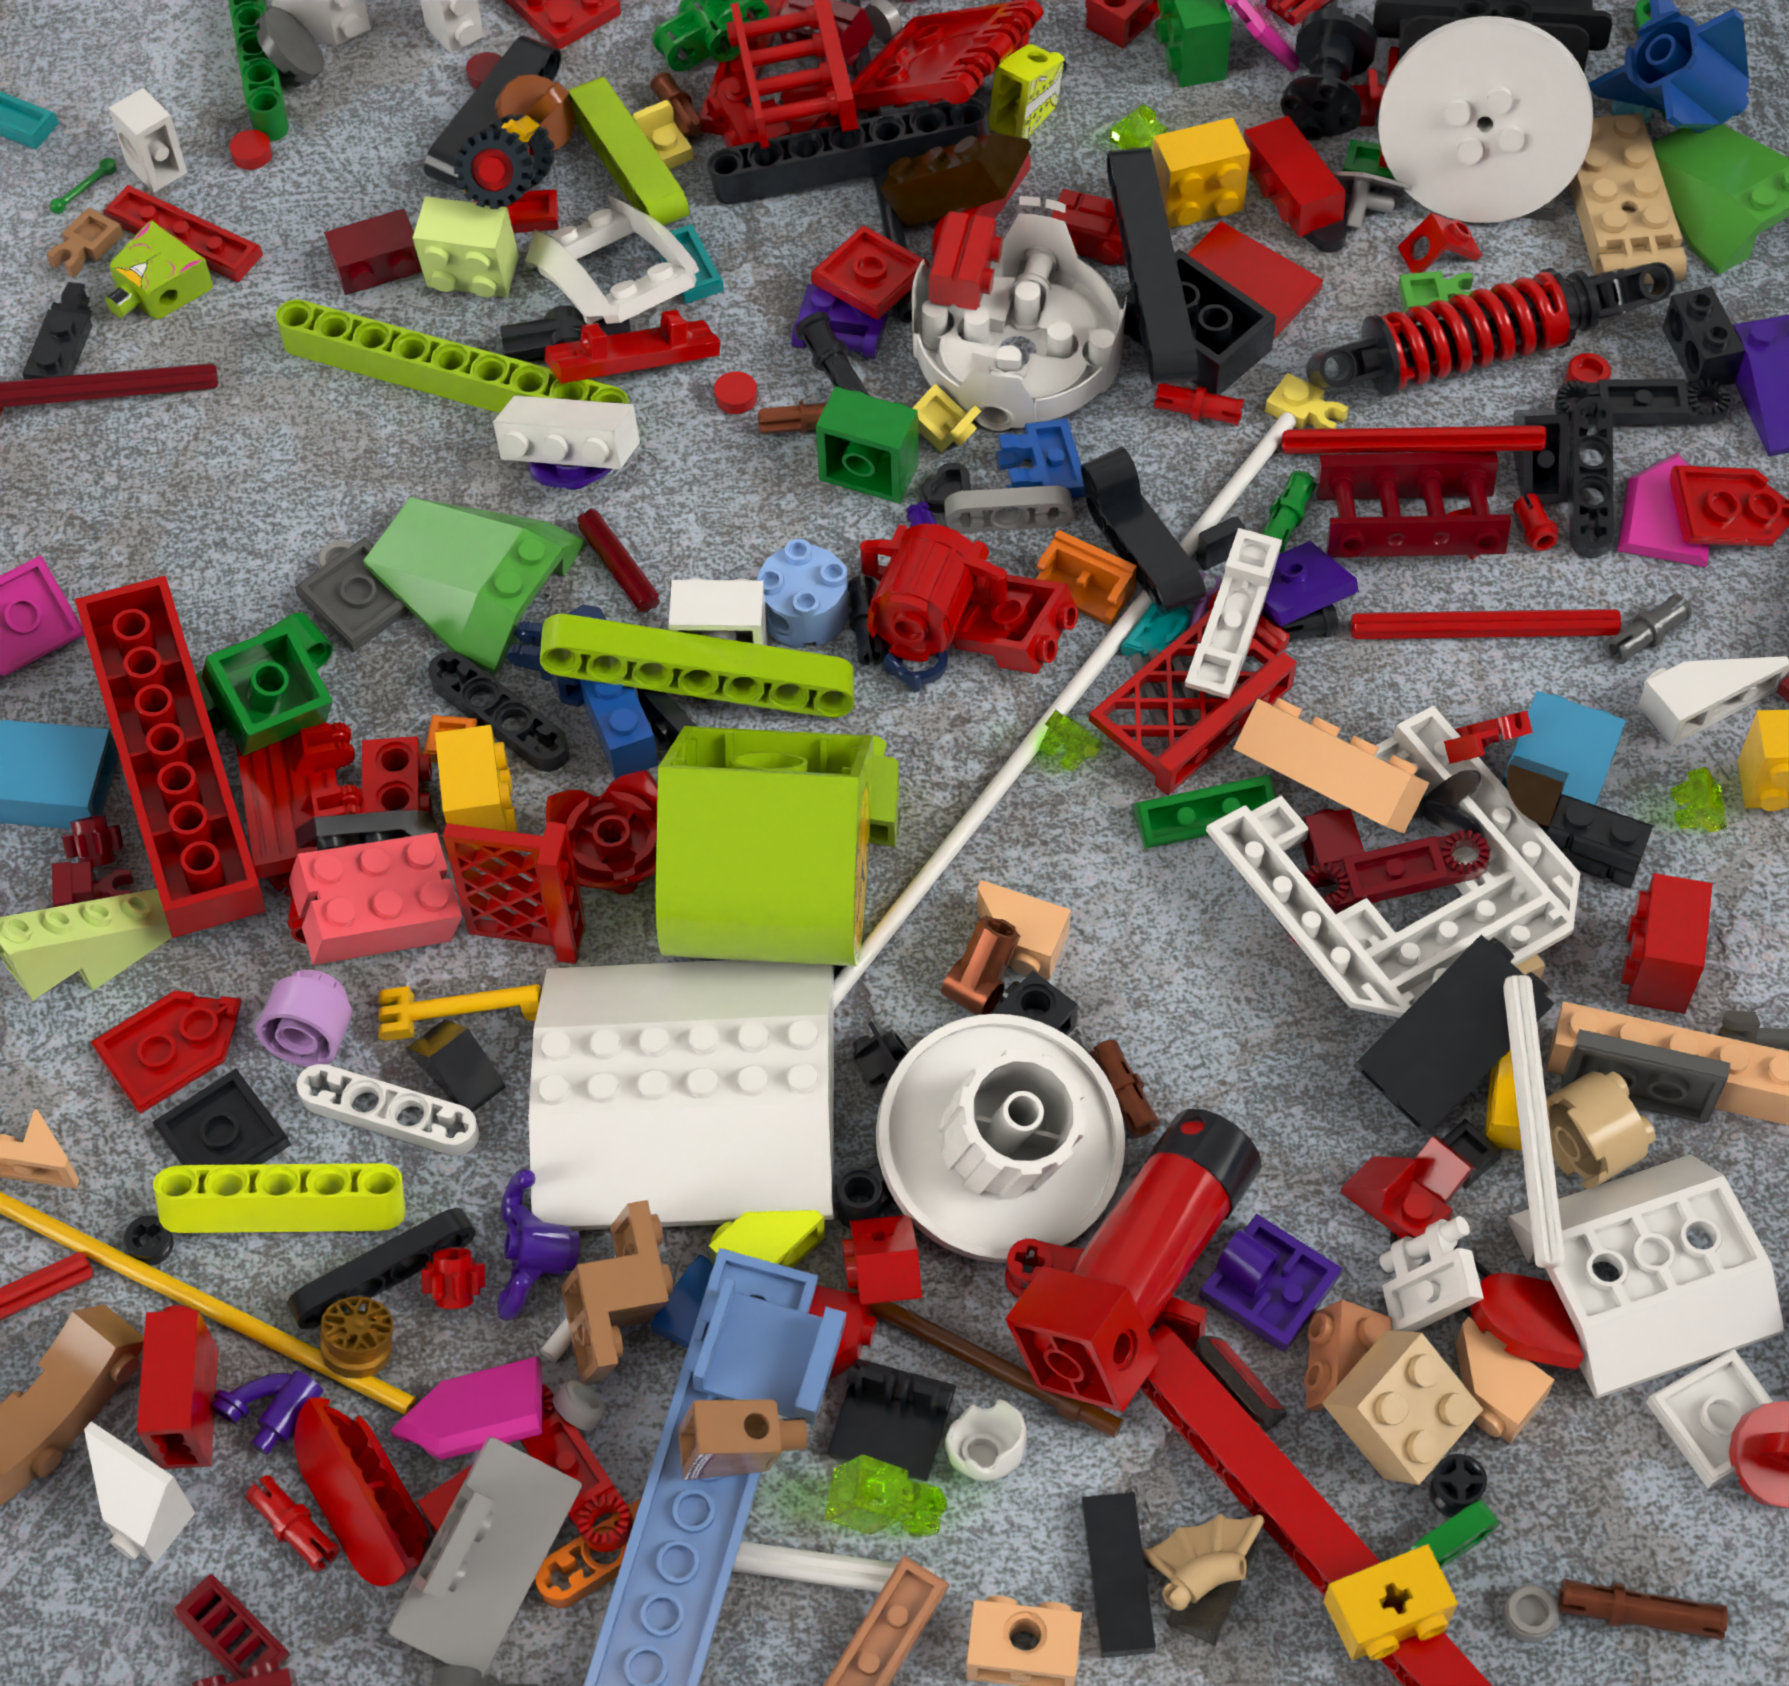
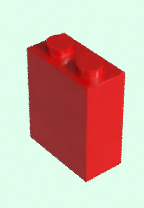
M181 1305L165 1307L161 1312H146L137 1433L156 1465L162 1469L211 1467L215 1411L211 1408V1405L216 1400L214 1394L216 1393L219 1349L199 1310H193Z

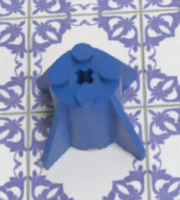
M1650 0L1652 18L1644 23L1636 32L1640 38L1635 43L1634 48L1628 46L1625 53V64L1588 83L1590 91L1598 97L1639 106L1644 105L1648 108L1665 111L1666 120L1674 127L1689 128L1694 133L1699 134L1713 129L1729 120L1732 116H1738L1743 113L1749 103V98L1746 95L1749 89V72L1743 15L1733 8L1699 25L1688 15H1682L1672 0Z

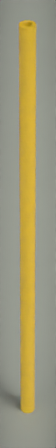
M0 1191L1 1215L75 1252H83L86 1257L186 1307L199 1310L200 1314L403 1415H406L415 1407L416 1397L374 1376L358 1379L337 1375L324 1365L320 1356V1349Z

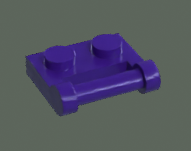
M807 284L798 320L793 327L792 347L805 349L807 346L804 340H799L794 333L797 324L810 314L824 311L830 317L831 322L829 325L838 340L845 342L848 351L862 353L863 358L876 359L889 310L876 320L818 286Z

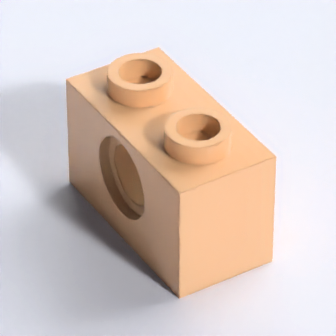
M989 1596L985 1601L974 1600L966 1680L1014 1686H1075L1082 1612L1071 1611L1070 1606L1059 1602H1043L1039 1604V1607L1017 1605L1018 1602L1015 1599L1006 1596ZM1029 1632L1037 1637L1039 1644L1031 1650H1020L1013 1646L1010 1639L1016 1633Z

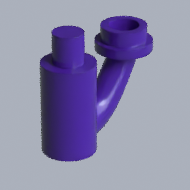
M295 1370L292 1374L273 1373L254 1379L229 1393L218 1389L214 1394L216 1400L211 1405V1408L225 1420L236 1424L241 1417L246 1418L250 1411L245 1406L246 1404L269 1395H276L257 1420L261 1430L251 1442V1445L256 1450L268 1455L278 1440L287 1443L295 1432L296 1421L305 1402L309 1398L320 1397L324 1390L316 1381L300 1371Z

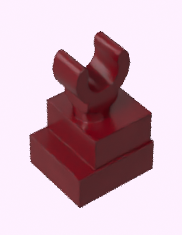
M91 861L53 863V907L132 893L131 890H116L121 885L134 883L132 873L129 869H118L110 873L109 876L102 877L97 881Z

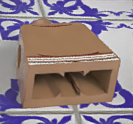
M772 1399L693 1401L678 1427L682 1479L693 1480L768 1471L781 1455V1451L806 1450L808 1435L805 1418L779 1419L777 1403Z

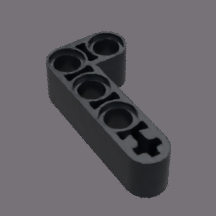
M1121 446L1082 464L1080 467L1086 502L1095 524L1121 559L1137 565L1136 580L1157 609L1163 615H1167L1205 597V584L1197 567L1141 494L1137 469L1127 450Z

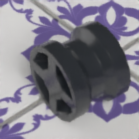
M1460 1453L1449 1455L1440 1461L1435 1469L1429 1488L1431 1503L1437 1511L1446 1517L1452 1518L1468 1506L1482 1500L1488 1479L1485 1469L1480 1462L1469 1455ZM1448 1485H1450L1454 1490H1456V1496L1455 1493H1453L1450 1490V1488H1446Z

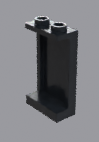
M1481 934L1353 1065L1424 1135L1431 1132L1511 1049L1503 986L1507 977L1524 974L1510 962L1514 958L1512 952L1495 937L1488 941ZM1529 971L1526 975L1532 979L1536 1019L1538 1021L1555 1003L1547 997L1551 992L1548 986L1538 976Z

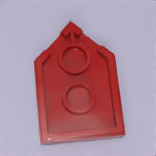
M1674 465L1671 468L1669 482L1683 541L1690 544L1771 547L1789 527V499L1787 500L1767 484L1769 479L1756 469Z
M174 990L90 1043L139 1114H142L225 1062L242 1001L241 998L221 996L220 999L195 996L193 992Z

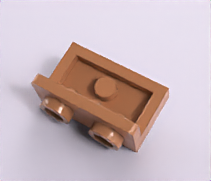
M1340 1300L1314 1312L1307 1331L1309 1356L1308 1369L1304 1379L1306 1387L1305 1407L1307 1409L1317 1412L1325 1408L1322 1403L1382 1334L1386 1330H1391V1317L1345 1300Z

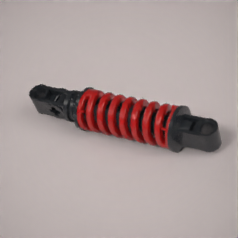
M1662 262L1642 264L1626 269L1619 268L1588 276L1584 271H1576L1570 273L1567 278H1563L1553 268H1546L1536 274L1533 279L1520 277L1514 280L1511 285L1508 283H1498L1490 290L1479 288L1471 292L1469 296L1457 294L1447 302L1435 300L1429 303L1426 308L1416 305L1409 308L1405 314L1394 311L1382 316H1367L1362 324V340L1325 349L1313 354L1307 363V377L1311 384L1320 389L1341 388L1372 379L1375 387L1383 396H1391L1403 390L1407 385L1408 379H1411L1417 385L1425 384L1429 380L1430 372L1437 379H1445L1450 374L1451 366L1456 372L1463 374L1471 369L1473 361L1477 366L1485 368L1491 365L1494 356L1502 362L1511 360L1515 350L1522 356H1529L1535 351L1536 343L1541 349L1546 351L1555 348H1567L1571 345L1572 340L1575 339L1576 330L1588 331L1595 329L1601 318L1629 312L1633 308L1668 298L1675 288V275L1672 269ZM1647 273L1653 279L1654 285L1651 293L1647 292L1644 287V277ZM1330 357L1338 364V375L1334 380L1329 379L1325 373V363Z

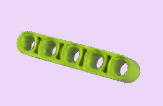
M601 76L568 89L569 94L567 97L572 105L575 123L631 206L654 218L663 226L688 217L690 210L683 190L606 78Z

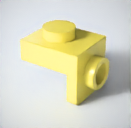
M936 384L913 406V409L918 410V431L941 453L952 442H955L960 447L977 429L971 422L981 412L974 405L966 413Z

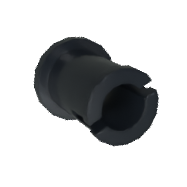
M1334 605L1325 606L1320 610L1284 625L1282 629L1290 635L1288 642L1323 634L1324 637H1330L1331 632L1338 631V616Z

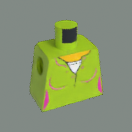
M150 221L111 261L109 268L116 290L105 298V302L109 309L119 318H123L137 306L153 319H162L213 288L206 260L156 223Z

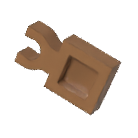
M88 207L61 233L64 243L54 246L46 256L50 266L57 268L63 261H66L64 266L67 275L75 278L81 272L83 263L88 257L97 262L123 236L121 225Z

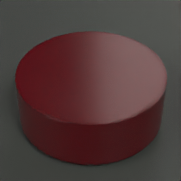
M482 52L472 56L466 64L469 84L477 89L502 57L493 52Z

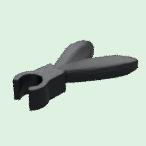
M1464 770L1452 775L1430 793L1423 795L1412 818L1425 816L1430 822L1449 834L1459 833V830H1464V832L1472 830L1473 833L1477 834L1478 832L1484 838V830L1478 821L1453 807L1477 790L1481 782L1480 773L1476 770Z

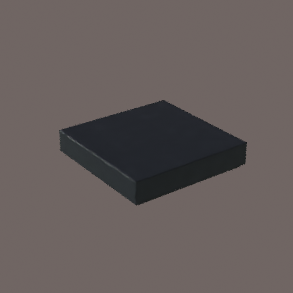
M236 1068L152 1122L157 1133L181 1165L263 1164L291 1145L287 1135Z

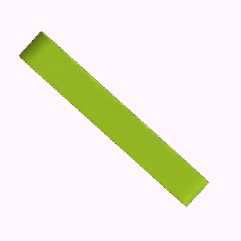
M570 614L552 615L542 625L540 664L545 671L553 675L614 685L622 684V686L828 718L845 716L854 708V668L849 661L840 657Z

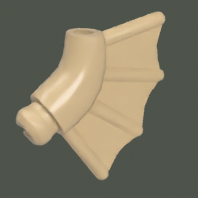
M1218 1514L1216 1518L1203 1525L1177 1527L1167 1540L1152 1548L1144 1549V1559L1171 1580L1162 1590V1596L1167 1604L1175 1610H1184L1189 1602L1196 1603L1216 1586L1231 1581L1243 1580L1247 1571L1245 1556L1264 1523L1263 1516L1256 1515L1255 1517L1238 1520Z

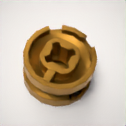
M353 1296L338 1300L329 1306L322 1316L320 1356L324 1365L337 1375L358 1379L375 1375L384 1369L390 1361L392 1354L394 1320L390 1311L379 1301L368 1297ZM362 1304H366L365 1311H359ZM345 1306L349 1312L343 1313L340 1307Z

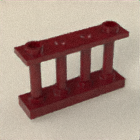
M1496 451L1319 455L1316 485L1318 500H1336L1338 518H1330L1326 554L1331 558L1506 554L1511 516L1510 514H1490L1487 496H1494L1499 463ZM1442 497H1468L1472 515H1446ZM1398 498H1424L1427 516H1401ZM1354 499H1380L1383 517H1356Z

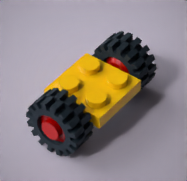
M511 114L494 121L486 129L475 133L465 140L461 145L462 148L455 156L457 165L454 166V174H458L459 178L456 183L459 189L463 187L464 192H466L464 196L468 200L474 199L477 201L476 205L482 208L490 206V209H498L502 206L512 205L529 189L539 184L549 174L551 164L555 158V155H552L554 143L553 140H549L548 134L550 133L546 127L544 129L541 128L538 120L535 118L531 119L527 115L519 114L518 116H513Z

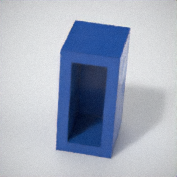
M580 679L585 710L614 779L625 774L658 766L654 734L634 688L622 686V684L614 685Z

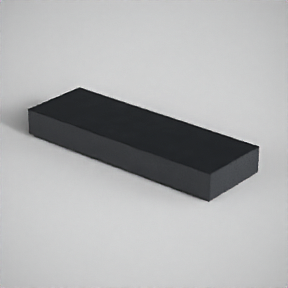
M1135 1492L1082 1497L1081 1504L1101 1658L1155 1653L1156 1643Z

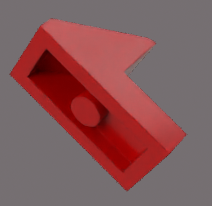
M1372 1156L1341 1187L1340 1191L1341 1194L1401 1239L1407 1236L1416 1238L1425 1233L1428 1225L1440 1219L1450 1221L1453 1213L1452 1208L1413 1180L1417 1163L1413 1158Z

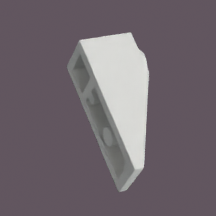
M1787 656L1684 661L1668 670L1660 668L1645 680L1638 707L1672 746L1776 692L1780 682L1788 674L1789 659Z

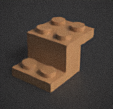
M648 1200L628 1203L610 1226L616 1258L577 1264L561 1285L579 1380L585 1385L601 1383L619 1364L617 1357L623 1356V1342L619 1327L650 1322L669 1301L668 1295L673 1293V1280L668 1264H661L657 1246L662 1244L663 1239L660 1219L657 1214L650 1213Z

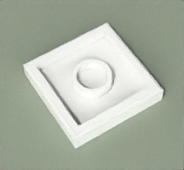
M1732 1349L1650 1395L1646 1404L1707 1489H1710L1736 1474L1735 1466L1731 1467L1729 1447L1732 1431L1742 1415L1761 1404L1773 1401L1735 1349Z

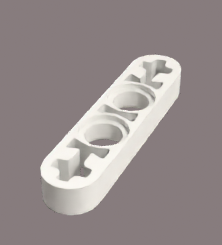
M326 1064L311 1065L303 1070L298 1077L296 1086L300 1100L304 1107L312 1113L448 1155L458 1156L466 1154L478 1143L480 1134L475 1115L470 1109L462 1105ZM323 1082H327L330 1091L321 1090L318 1096H314L311 1087H320ZM373 1093L379 1098L378 1104L371 1111L358 1112L352 1108L353 1101L361 1094ZM336 1094L342 1095L341 1104H339ZM408 1107H418L423 1110L424 1115L416 1125L403 1126L397 1122L399 1113ZM436 1114L440 1125L434 1124V1116ZM458 1123H463L466 1133L457 1132L454 1138H449L446 1128L454 1129Z

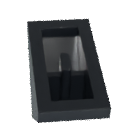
M444 1019L406 1048L411 1057L455 1104L470 1109L472 1113L506 1088L505 1083L467 1027Z

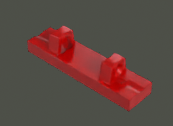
M676 309L662 312L660 327L607 336L601 330L598 323L582 325L580 341L545 346V362L562 384L720 356L721 341L711 331L704 319L687 322Z

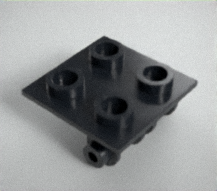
M857 1358L856 1364H851L846 1381V1384H849L827 1454L928 1482L955 1394L956 1385Z

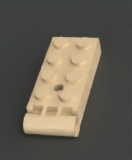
M1642 113L1593 117L1589 149L1579 171L1568 186L1593 266L1594 275L1619 268L1626 269L1642 264L1662 262L1672 269L1676 281H1683L1686 277L1687 261L1684 249L1679 247L1682 243V236ZM1647 273L1644 277V284H1653L1652 277Z

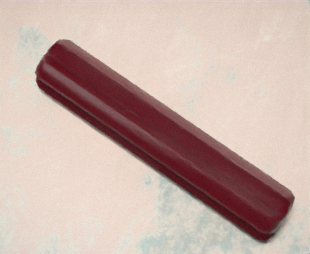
M589 509L586 513H581L577 517L578 529L636 608L643 613L656 608L660 603L658 599L659 593L599 512Z

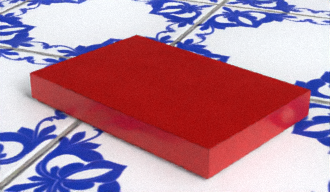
M1222 221L1188 253L1190 257L1276 316L1274 339L1322 290V278Z

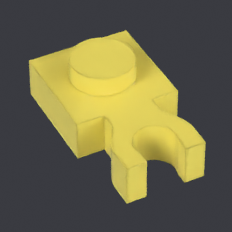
M1287 373L1266 400L1265 412L1278 419L1284 412L1292 414L1297 420L1294 427L1298 429H1303L1307 423L1313 425L1316 429H1336L1337 423L1328 419L1333 418L1344 423L1348 416L1349 407L1339 402L1324 401V390Z

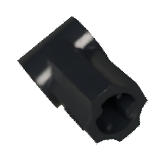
M878 1155L862 1168H852L844 1172L839 1178L836 1202L837 1217L849 1229H851L850 1221L880 1218L881 1211L894 1201L882 1175ZM854 1195H863L870 1200L865 1203H854L848 1198Z

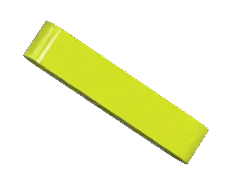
M383 1163L177 1165L161 1170L153 1181L159 1221L164 1229L175 1233L385 1231L399 1226L406 1216L401 1172L396 1167Z

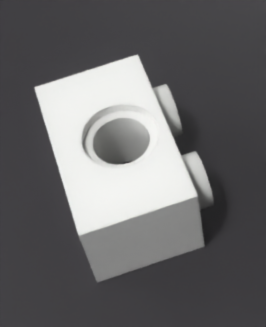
M144 88L109 107L126 165L153 193L188 173L171 115Z

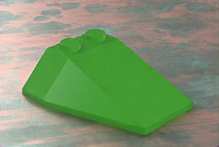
M1723 124L1700 134L1694 133L1689 128H1680L1652 144L1677 224L1690 249L1717 275L1750 258L1757 234L1789 217L1788 157Z
M410 497L365 557L363 563L452 652L463 655L476 666L495 675L506 660L511 644L515 645L518 643V638L514 635L518 621L552 572L562 577L566 574L584 548L585 540L547 521Z

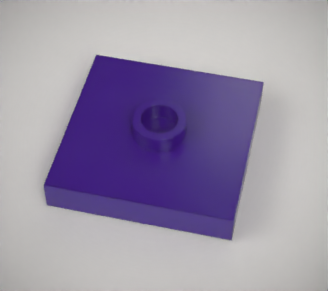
M1308 541L1279 554L1262 611L1280 626H1284L1325 606L1359 592L1357 578L1313 542Z

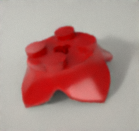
M647 770L636 771L618 777L609 784L605 792L600 796H593L584 790H566L547 797L546 824L547 821L567 824L579 886L607 891L613 890L618 894L625 895L632 893L639 883L656 873L658 785ZM615 839H620V841L613 843Z

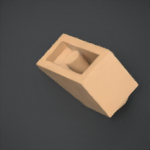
M980 880L977 887V912L980 918L990 916L996 919H1004L1016 927L1015 930L1021 936L1008 966L1021 975L1028 976L1034 971L1042 978L1050 980L1069 935L1071 909Z
M1468 1316L1461 1326L1456 1341V1350L1462 1383L1483 1408L1474 1421L1488 1435L1492 1437L1500 1436L1511 1444L1547 1399L1554 1379L1529 1360L1521 1359L1505 1352L1504 1349L1507 1346L1505 1343L1497 1339L1488 1330L1483 1334L1474 1320Z

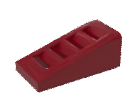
M209 1574L172 1611L178 1623L236 1681L248 1678L247 1671H244L239 1665L261 1643L268 1649L251 1666L271 1661H279L281 1665L291 1655L213 1574ZM218 1601H220L201 1621L197 1622V1621H198L204 1614H206ZM232 1613L236 1618L213 1639L209 1634ZM246 1629L251 1631L252 1633L230 1655L225 1651Z

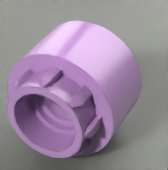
M316 970L297 971L292 976L279 980L274 985L256 1025V1034L259 1041L272 1054L295 1065L309 1067L315 1064H329L334 1060L352 1018V1008L344 987L332 976Z

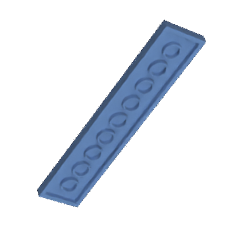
M719 1248L584 1686H699L762 1472L693 1480L682 1479L678 1436L680 1423L693 1401L728 1400L693 1389L694 1372L686 1370L689 1354L695 1339L700 1341L705 1339L710 1323L702 1321L704 1309L711 1290L720 1292L725 1277L735 1279V1292L809 1314L819 1275Z

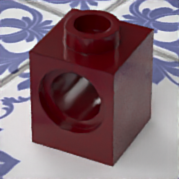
M1350 808L1337 811L1323 809L1304 817V823L1309 830L1307 839L1301 842L1309 870L1311 869L1310 866H1318L1319 863L1327 865L1328 862L1343 861L1342 857L1365 852ZM1320 880L1314 884V887L1336 885V883L1331 880Z

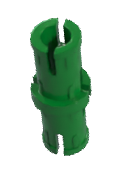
M1297 470L1290 474L1282 494L1272 502L1269 509V520L1261 532L1263 535L1282 540L1279 554L1285 550L1292 531L1302 523L1305 517V505L1317 485L1316 481H1313L1314 477L1304 471Z

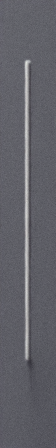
M1288 412L1282 413L1179 543L1189 558L1193 556L1198 548L1199 533L1219 523L1282 443L1283 432L1293 429L1296 425L1297 420L1292 414ZM1144 589L861 945L858 966H844L835 977L834 1010L1121 647L1153 603ZM567 1317L540 1349L541 1354L553 1363L559 1360L572 1343Z

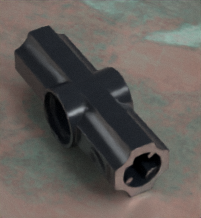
M562 305L548 311L544 319L500 326L504 354L507 357L521 361L545 357V346L580 341L582 325H587L577 308ZM604 318L594 322L599 324V327L607 336L631 332L629 319L621 323L606 324Z

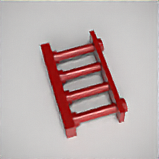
M812 0L813 5L805 6L806 10L746 23L742 21L739 3L730 4L733 21L726 22L730 46H739L752 107L745 108L750 133L758 132L761 149L769 147L766 131L767 125L830 113L831 116L839 115L842 132L859 129L854 96L830 0ZM809 27L810 31L818 29L819 32L812 34V39L749 51L747 39ZM816 55L817 59L825 57V61L820 62L819 67L755 80L753 71L755 67ZM823 84L824 87L832 86V90L826 91V96L765 109H762L760 96Z

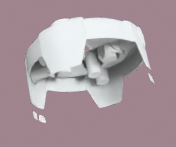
M1019 196V205L1040 207V198ZM1046 199L1045 208L1065 213L1066 204ZM1018 214L1003 241L999 263L991 262L990 268L994 269V282L991 294L982 295L980 306L976 310L958 308L955 304L945 306L931 303L929 300L928 278L930 272L924 259L921 261L916 271L912 288L913 357L918 359L923 375L931 387L934 384L938 385L966 413L974 405L981 410L974 419L981 426L993 431H1004L1009 428H1024L1026 423L1049 421L1062 417L1081 408L1099 393L1106 392L1114 381L1122 360L1126 299L1122 310L1119 308L1117 299L1107 282L1093 268L1077 258L1076 250L1064 221L1034 214ZM1013 336L1026 337L1035 344L1037 352L1036 354L1031 353L1028 363L1021 365L1022 354L1017 347L1006 345L999 348L1005 339Z

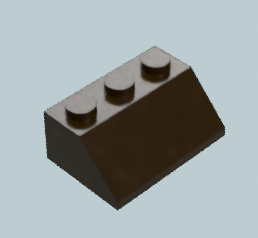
M994 132L977 138L969 136L958 144L945 148L940 146L934 147L923 155L911 159L903 157L890 166L889 174L880 191L906 228L944 217L949 211L961 212L1004 199L1032 144L1026 138Z

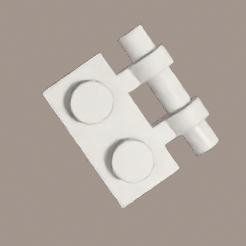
M1458 1216L1450 1221L1440 1219L1428 1225L1424 1234L1416 1238L1404 1237L1394 1242L1391 1250L1380 1255L1379 1261L1383 1270L1387 1273L1395 1271L1397 1278L1382 1285L1388 1315L1392 1318V1330L1415 1332L1484 1299L1472 1250L1463 1248L1454 1250L1457 1241L1467 1236L1470 1232L1469 1225L1463 1217ZM1430 1254L1431 1261L1419 1266L1422 1263L1423 1257Z

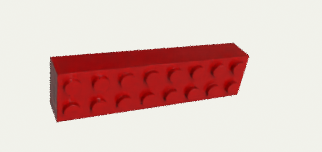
M166 575L76 598L75 603L172 938L266 912L258 878Z

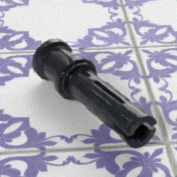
M816 312L801 320L795 327L794 333L799 340H804L812 353L811 361L814 367L825 372L834 388L836 386L850 391H860L870 396L849 363L847 345L844 341L838 340L829 325L831 320L827 312Z

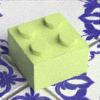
M425 196L414 231L413 241L427 287H432L442 292L454 290L474 293L481 297L498 296L508 298L519 254L507 207L490 209V206H484L482 208L472 202Z

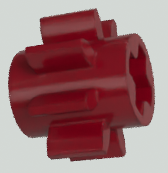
M106 815L90 816L70 822L72 833L64 834L62 837L66 859L77 857L78 862L91 861L92 867L115 862L113 850H119L124 846L119 824L108 826Z

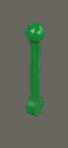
M112 158L102 159L99 162V169L62 198L52 199L49 205L50 210L54 214L63 213L70 201L103 175L114 174L117 171L115 160Z

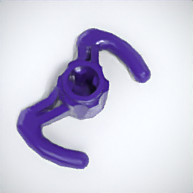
M520 1169L512 1175L501 1202V1218L509 1227L505 1238L504 1257L505 1259L512 1260L513 1267L511 1277L505 1289L500 1292L497 1300L498 1316L504 1321H510L519 1316L527 1302L532 1284L542 1273L563 1275L565 1271H573L579 1254L578 1231L570 1230V1227L566 1225L542 1222L522 1205L526 1188L533 1186L536 1181L535 1174L527 1169Z

